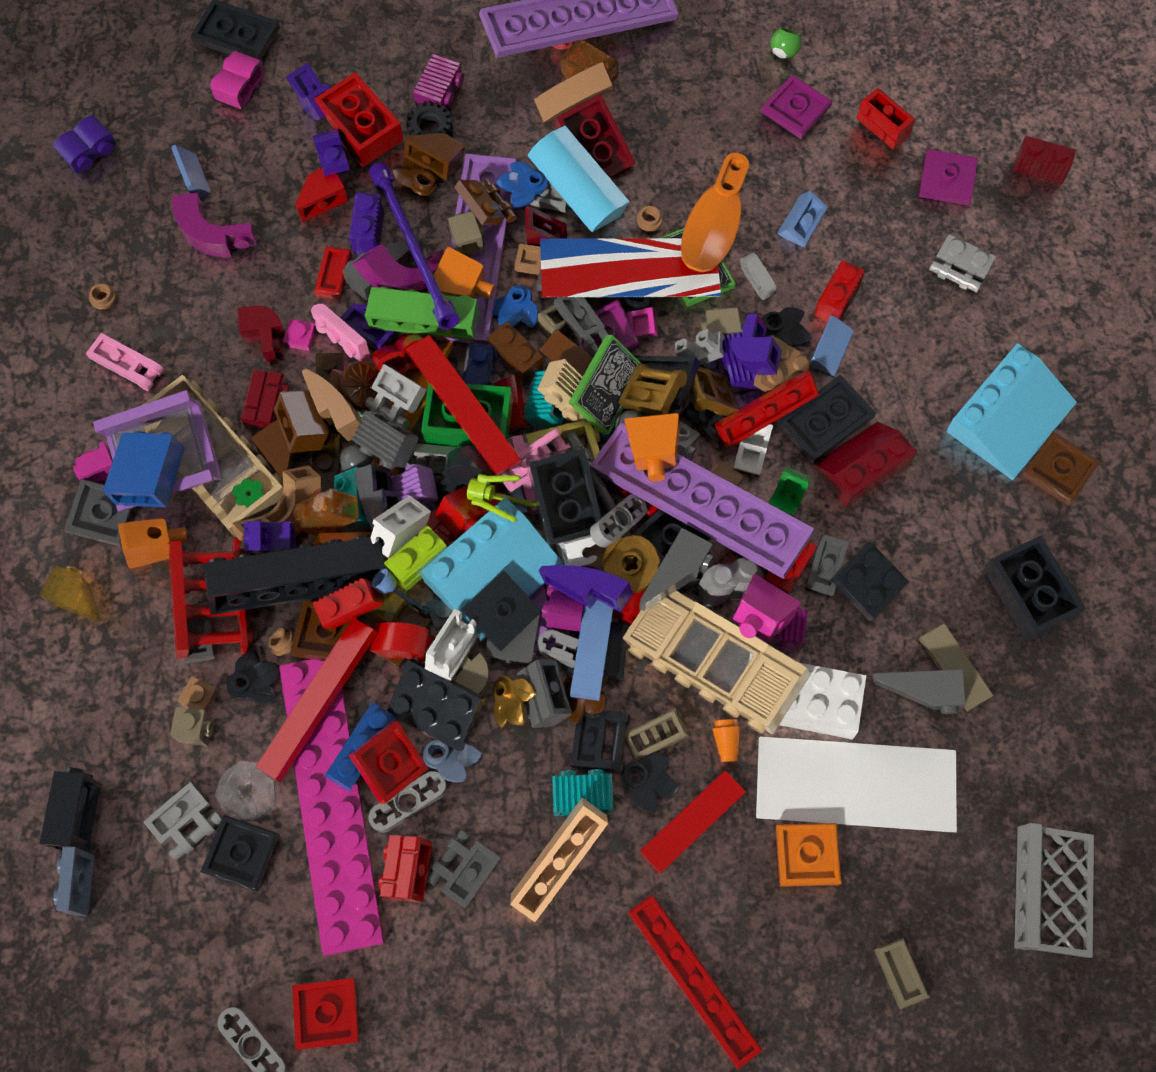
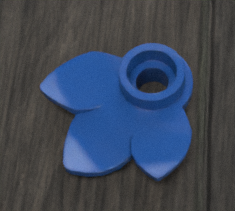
M525 162L511 163V172L502 174L496 181L498 187L512 192L510 204L513 207H523L531 204L535 196L541 195L548 186V180L541 171L533 170Z
M517 285L511 288L507 295L495 300L493 317H498L499 326L508 321L515 327L521 321L526 326L534 328L538 321L539 310L537 305L532 302L531 291L526 286ZM522 295L520 299L515 300L517 296Z

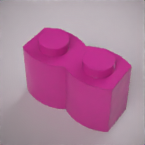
M234 51L224 60L223 70L212 78L211 90L214 98L242 109L264 76L265 71L262 61Z

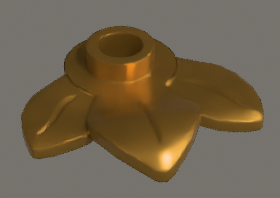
M501 676L495 681L493 686V696L495 699L493 713L495 721L501 728L507 722L514 725H525L523 702L529 701L537 695L534 687L528 680L524 678L514 680L510 676Z

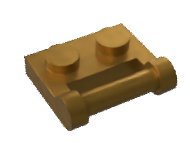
M638 364L618 403L625 409L665 415L668 413L679 388L686 384L687 374L682 370L671 372L652 369L645 364ZM648 379H651V380H657V381L667 382V384H666V385H661V384H655V383H649V382H643V381H647Z
M699 366L691 387L694 408L697 411L708 409L721 416H729L739 410L728 377ZM700 381L703 384L704 391L706 394H704Z

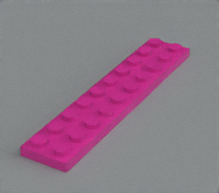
M310 659L279 666L287 718L324 661ZM343 687L294 761L320 941L324 957L385 944L358 779L348 792L324 776L350 737Z

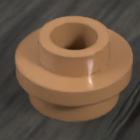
M646 206L637 214V224L644 231H655L662 224V214L654 206Z
M100 283L90 289L89 301L93 307L107 309L114 304L116 293L111 286Z
M277 629L271 635L268 643L272 652L277 656L289 653L295 634L290 629Z

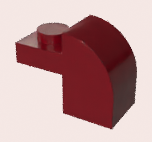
M264 306L237 308L239 332L244 343L261 342L262 353L267 364L278 363L277 353L282 352L280 339H283L285 335V330L278 315L270 308Z

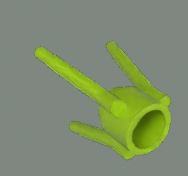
M479 474L478 479L472 478L469 482L467 499L472 500V505L481 506L512 522H516L517 518L487 503V501L491 502L493 498L503 500L506 497L514 504L531 508L537 507L534 502L496 493L495 485L490 483L519 481L521 478L519 475L487 476Z

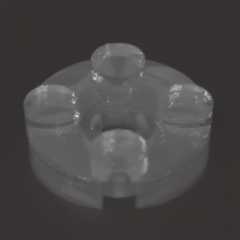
M241 761L229 768L222 775L215 793L222 811L229 817L244 822L263 818L272 810L277 800L275 779L257 768V763ZM250 784L253 785L251 791L254 795L251 798L246 796L244 799H241V788L243 786L247 787Z

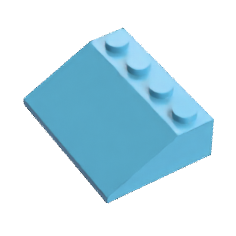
M1017 343L953 418L946 432L1011 480H1014L1077 402L1040 358Z
M506 497L495 507L516 517V522H512L489 511L421 570L424 582L452 611L454 609L462 613V621L468 625L470 620L460 609L501 570H504L528 597H531L545 584L538 571L541 566L564 565L529 520ZM476 628V634H478V638L481 641L485 636Z

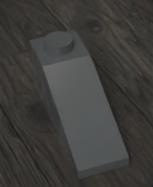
M415 236L423 252L421 239ZM406 240L385 246L393 259L400 265L408 267L415 261ZM362 253L356 259L350 260L342 271L346 284L368 302L370 290L373 286L353 266V263L365 254Z
M681 528L643 594L639 609L646 611L697 578L701 569L706 571L714 557L710 554L713 544Z
M963 669L873 673V684L933 710L941 709V714L959 713V709H963L966 705Z

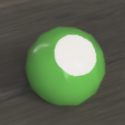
M779 28L772 35L770 46L776 56L789 59L800 50L802 39L800 34L794 30Z

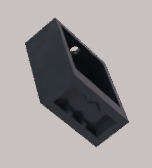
M66 767L65 772L54 771L39 844L61 853L63 847H76L89 853L102 784L94 780L93 775L86 774L83 769Z

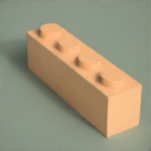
M581 798L511 893L510 905L536 922L608 825L607 815L584 798Z

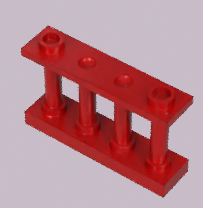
M238 538L233 539L232 551L187 553V550L182 551L181 541L169 542L176 659L188 658L189 649L194 648V645L239 642L240 654H245L248 645L253 643L252 628L246 627L245 610L210 615L209 606L191 607V604L185 603V594H190V591L206 590L205 579L189 580V577H184L183 568L188 567L189 564L208 563L211 559L224 557L226 560L238 558L241 554L245 553L244 548H240ZM237 615L238 631L199 634L187 631V621H192V618Z

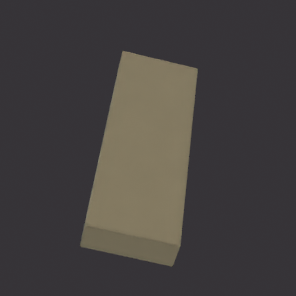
M945 623L919 638V641L939 670L963 669L966 703L964 708L967 712L993 697V694Z

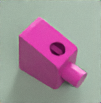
M754 574L742 595L733 616V621L740 625L739 630L744 637L753 638L757 636L763 641H769L791 623L802 603Z

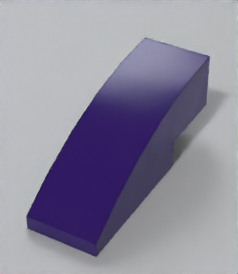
M571 565L541 566L538 570L545 584L590 609L596 600H599L621 613L633 596L628 581L597 569Z

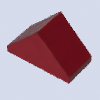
M530 206L525 208L527 245L540 247V239H567L566 223Z

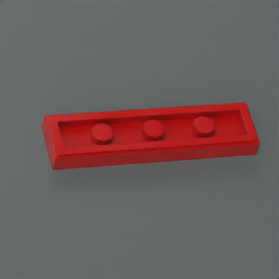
M808 370L800 373L715 423L723 446L727 449L731 448L819 396L812 373Z
M725 770L640 850L641 855L661 874L736 803L746 791Z

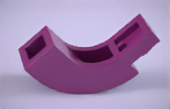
M198 193L172 196L174 217L186 240L200 252L215 257H232L231 248L244 249L257 245V236L251 223L227 226L213 225L204 220V206Z
M383 244L370 249L353 263L359 274L373 287L381 288L385 286L402 291L410 289L420 291L428 288L418 266L407 268L400 265L393 259ZM443 249L426 258L433 275L445 252Z

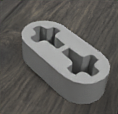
M750 253L740 259L743 273L762 300L777 293L772 277L755 253Z
M548 630L540 635L538 647L544 657L574 668L573 654L566 650L576 652L579 639L555 630ZM551 638H555L556 645L562 647V649L552 647L551 651H549L544 641L549 642Z

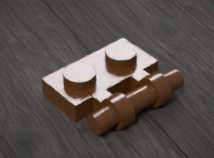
M488 178L482 180L481 183L478 180H459L455 185L456 191L482 225H500L504 219L508 223L516 220L517 216L513 212V206L509 201L503 199L500 195V189L496 184H492Z

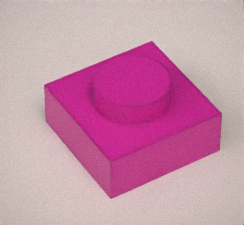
M652 307L627 312V318L638 340L658 336L655 310Z
M289 319L282 341L284 347L310 351L316 332L315 323Z

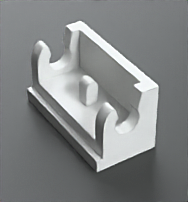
M409 495L373 520L372 543L375 544L379 537H381L385 543L382 554L388 558L391 557L414 536H419L418 533L427 525L431 511Z
M591 535L556 544L559 559L564 565L584 566L593 563L597 559L596 555H591L587 558L582 555L585 547H591L596 544Z
M454 609L426 652L425 669L451 681L478 638L475 620L472 619L469 625L465 624L462 621V613Z

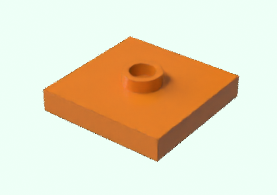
M836 823L782 824L775 826L780 887L841 885Z

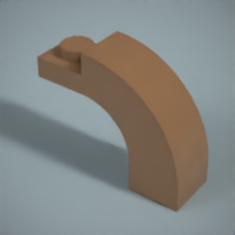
M309 465L283 471V493L278 504L265 515L232 523L233 534L244 544V522L264 521L296 523L297 535L309 523L316 511L321 493V476Z

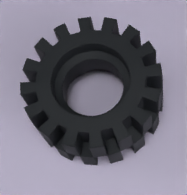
M429 101L426 102V106L423 107L422 103L418 104V110L413 107L411 109L412 114L408 113L406 120L408 135L445 133L453 137L452 118L449 110L446 111L445 106L439 107L437 102H434V106H431ZM427 122L439 124V127L433 131H423L420 129Z

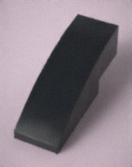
M371 464L355 469V476L361 505L367 521L373 530V520L402 501L400 492L392 491L391 470L383 466ZM379 537V542L384 546V540Z

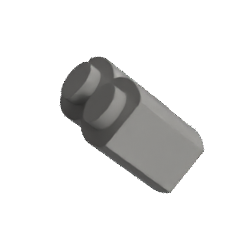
M741 558L731 565L718 564L707 569L696 589L705 606H718L725 603L728 599L740 600L753 575L756 574L761 578L764 575L758 564L747 558Z

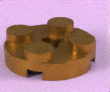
M635 535L624 538L620 537L607 547L603 555V569L606 573L628 581L633 594H638L649 586L661 565V559L656 548L647 539ZM635 557L638 558L636 563L638 568L636 570L631 569L629 572L626 571L627 564L625 560L627 558L633 560Z

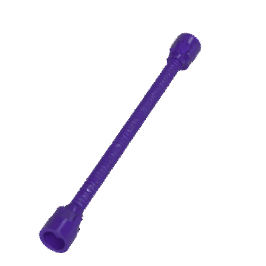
M384 162L376 163L370 168V176L376 189H381L384 192L428 287L435 306L432 311L439 327L444 330L451 329L459 323L456 309L452 301H447L440 291L393 190L392 182L394 177L389 166Z

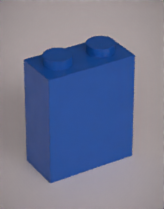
M135 431L134 433L122 432L103 493L116 505L167 508L185 448L173 434L168 432H160L159 434Z

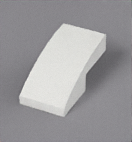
M773 425L766 426L740 442L733 469L760 476Z

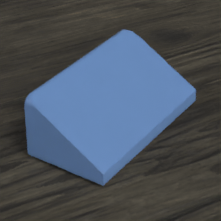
M173 145L171 149L189 193H198L200 198L210 195L211 191L197 156L191 151Z
M812 191L800 195L777 234L797 245L805 247L828 206Z
M831 315L812 357L810 367L835 376L854 330L837 317Z

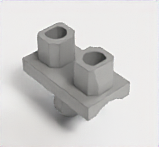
M705 329L696 335V341L692 343L685 338L676 341L675 354L677 356L696 357L701 362L699 366L703 365L709 370L715 369L717 365L716 360L724 356L722 343L725 335L721 331L712 334L708 329Z

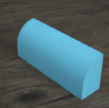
M566 126L547 134L527 155L591 232L620 218L630 202Z

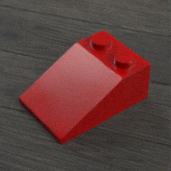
M356 72L314 98L333 129L338 130L340 139L347 150L362 167L404 141L401 123Z

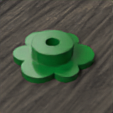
M243 479L241 484L235 485L232 489V493L236 497V504L238 506L245 505L246 508L264 495L262 492L263 485L258 480L251 482L249 479Z

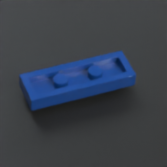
M372 702L324 776L349 792L359 778L360 772L348 755L389 723L395 721L397 717Z

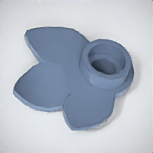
M439 740L431 741L423 750L425 764L430 768L437 769L443 779L451 782L465 781V769L474 766L482 756L478 749L468 744L465 745L464 750L457 751ZM435 754L443 755L440 758H433Z

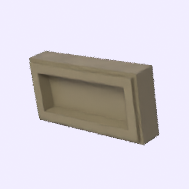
M904 938L874 950L899 1009L930 998Z

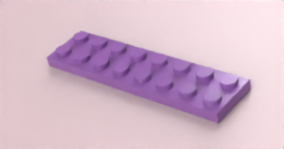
M521 0L482 8L479 13L496 58L673 21L679 15L673 0Z
M466 154L461 180H478L481 183L482 180L488 178L492 184H496L497 179L502 174L511 172L510 164L516 162V159ZM498 187L503 199L510 202L512 192ZM459 195L456 214L471 212V209ZM506 219L500 225H483L485 235L482 236L484 251L468 255L469 258L484 266L485 281L496 286L491 300L477 296L479 318L474 340L435 336L436 340L488 345L487 337L491 331L508 221ZM451 237L450 248L456 250L453 239Z
M623 423L619 424L590 465V468L605 479L783 579L814 534V528L679 454H677L676 466L665 468V479L663 481H649L648 470H636L626 427Z

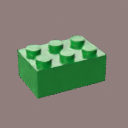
M428 383L421 430L425 444L450 447L474 446ZM466 384L508 441L513 406L511 387Z

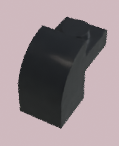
M462 446L453 449L447 454L442 471L443 476L440 484L444 485L442 497L458 490L461 484L468 486L472 478L478 479L479 474L494 476V472L476 447Z

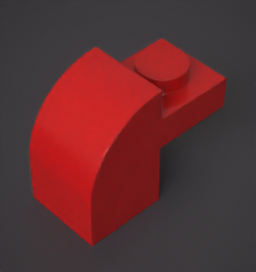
M399 622L375 623L374 630L378 634L371 643L370 651L388 659L413 658L425 665L426 652L436 637L428 634L427 628Z

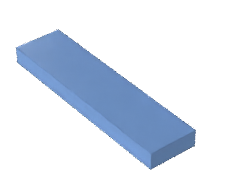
M596 600L591 609L584 605L570 697L600 700L613 608L599 600Z

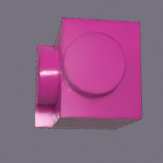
M104 441L98 443L100 448L88 450L82 456L74 459L76 465H73V470L79 481L85 479L102 483L107 480L113 459L110 449Z

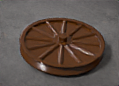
M356 361L349 364L344 369L341 377V387L344 396L351 405L362 410L370 409L365 405L366 400L369 397L375 399L378 394L371 387L379 372L368 362Z

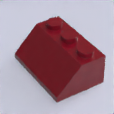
M877 421L814 463L812 467L844 507L847 508L911 465L917 451L899 430Z

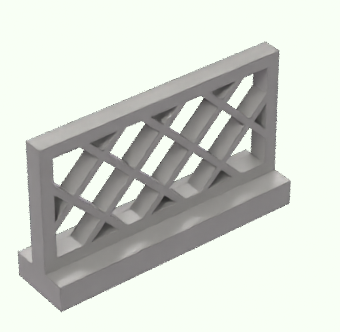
M1035 823L1018 826L1014 949L1037 950L1093 958L1094 835L1042 827L1041 824ZM1043 835L1051 836L1059 845L1051 854L1043 847ZM1073 840L1084 841V854L1080 858H1077L1068 847ZM1062 850L1073 863L1064 872L1053 859ZM1047 864L1058 875L1050 885L1042 877V868ZM1075 868L1084 876L1083 885L1078 889L1067 877ZM1061 881L1072 892V895L1064 902L1053 890ZM1047 894L1058 906L1049 916L1041 907V900ZM1075 899L1083 906V915L1078 920L1067 908ZM1061 911L1072 924L1063 933L1052 921ZM1046 925L1049 926L1057 937L1050 945L1041 944V930ZM1075 929L1083 937V950L1075 949L1067 940V937Z

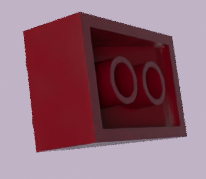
M601 94L566 111L552 121L555 130L566 126L609 178L636 164Z

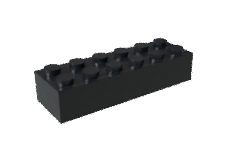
M360 535L355 537L354 540L348 541L333 539L323 545L316 546L313 544H302L296 549L291 550L276 548L268 551V553L259 555L244 553L238 558L227 560L224 557L211 559L208 563H203L210 615L329 596V593L334 594V591H339L340 588L344 589L345 586H349L350 583L354 584L360 578L373 580L374 576L381 569L385 568L380 542L378 540L373 544L370 535Z

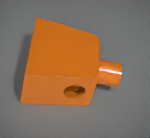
M447 246L434 273L441 293L446 296L455 297L465 295L473 299H477V296L491 300L496 286L485 281L484 266Z
M678 413L625 418L627 437L636 470H648L649 481H663L665 479V468H672L677 464L680 435Z
M163 518L118 524L122 549L129 569L169 559L170 541H181V544L188 543L185 527L168 530L166 520Z

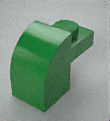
M786 466L768 503L795 517L812 478Z

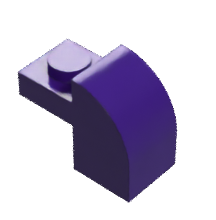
M306 63L285 78L299 97L298 102L313 119L320 120L325 116L314 98L330 89L327 83L322 85L310 65Z
M337 129L312 136L324 176L350 170Z
M747 314L745 325L741 329L742 338H732L731 340L732 350L750 373L756 375H777L782 350L773 337H765L767 327L759 315Z
M244 522V551L268 552L276 548H283L285 550L296 549V523Z

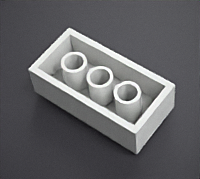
M750 653L747 665L753 658L754 654ZM800 663L807 667L811 676L779 725L853 740L859 730L866 675Z

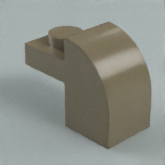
M469 652L459 667L461 672L453 680L484 697L490 685L488 666L481 653L471 661L470 659L473 656Z

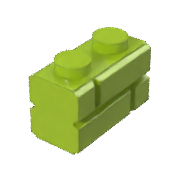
M429 526L423 528L418 533L419 536H414L384 562L386 569L396 577L397 583L406 592L423 578L421 570L447 548L442 539Z

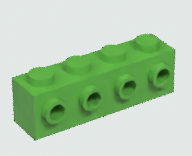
M385 286L381 288L371 287L365 317L371 329L474 340L479 318V307L477 299L465 295L459 297L446 296L442 293L447 301H452L459 316V323L455 327L444 330L439 327L432 310L435 306L431 294L420 293L412 289L402 291Z

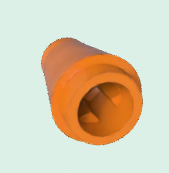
M738 720L714 721L715 728H712L721 762L738 761L741 732Z

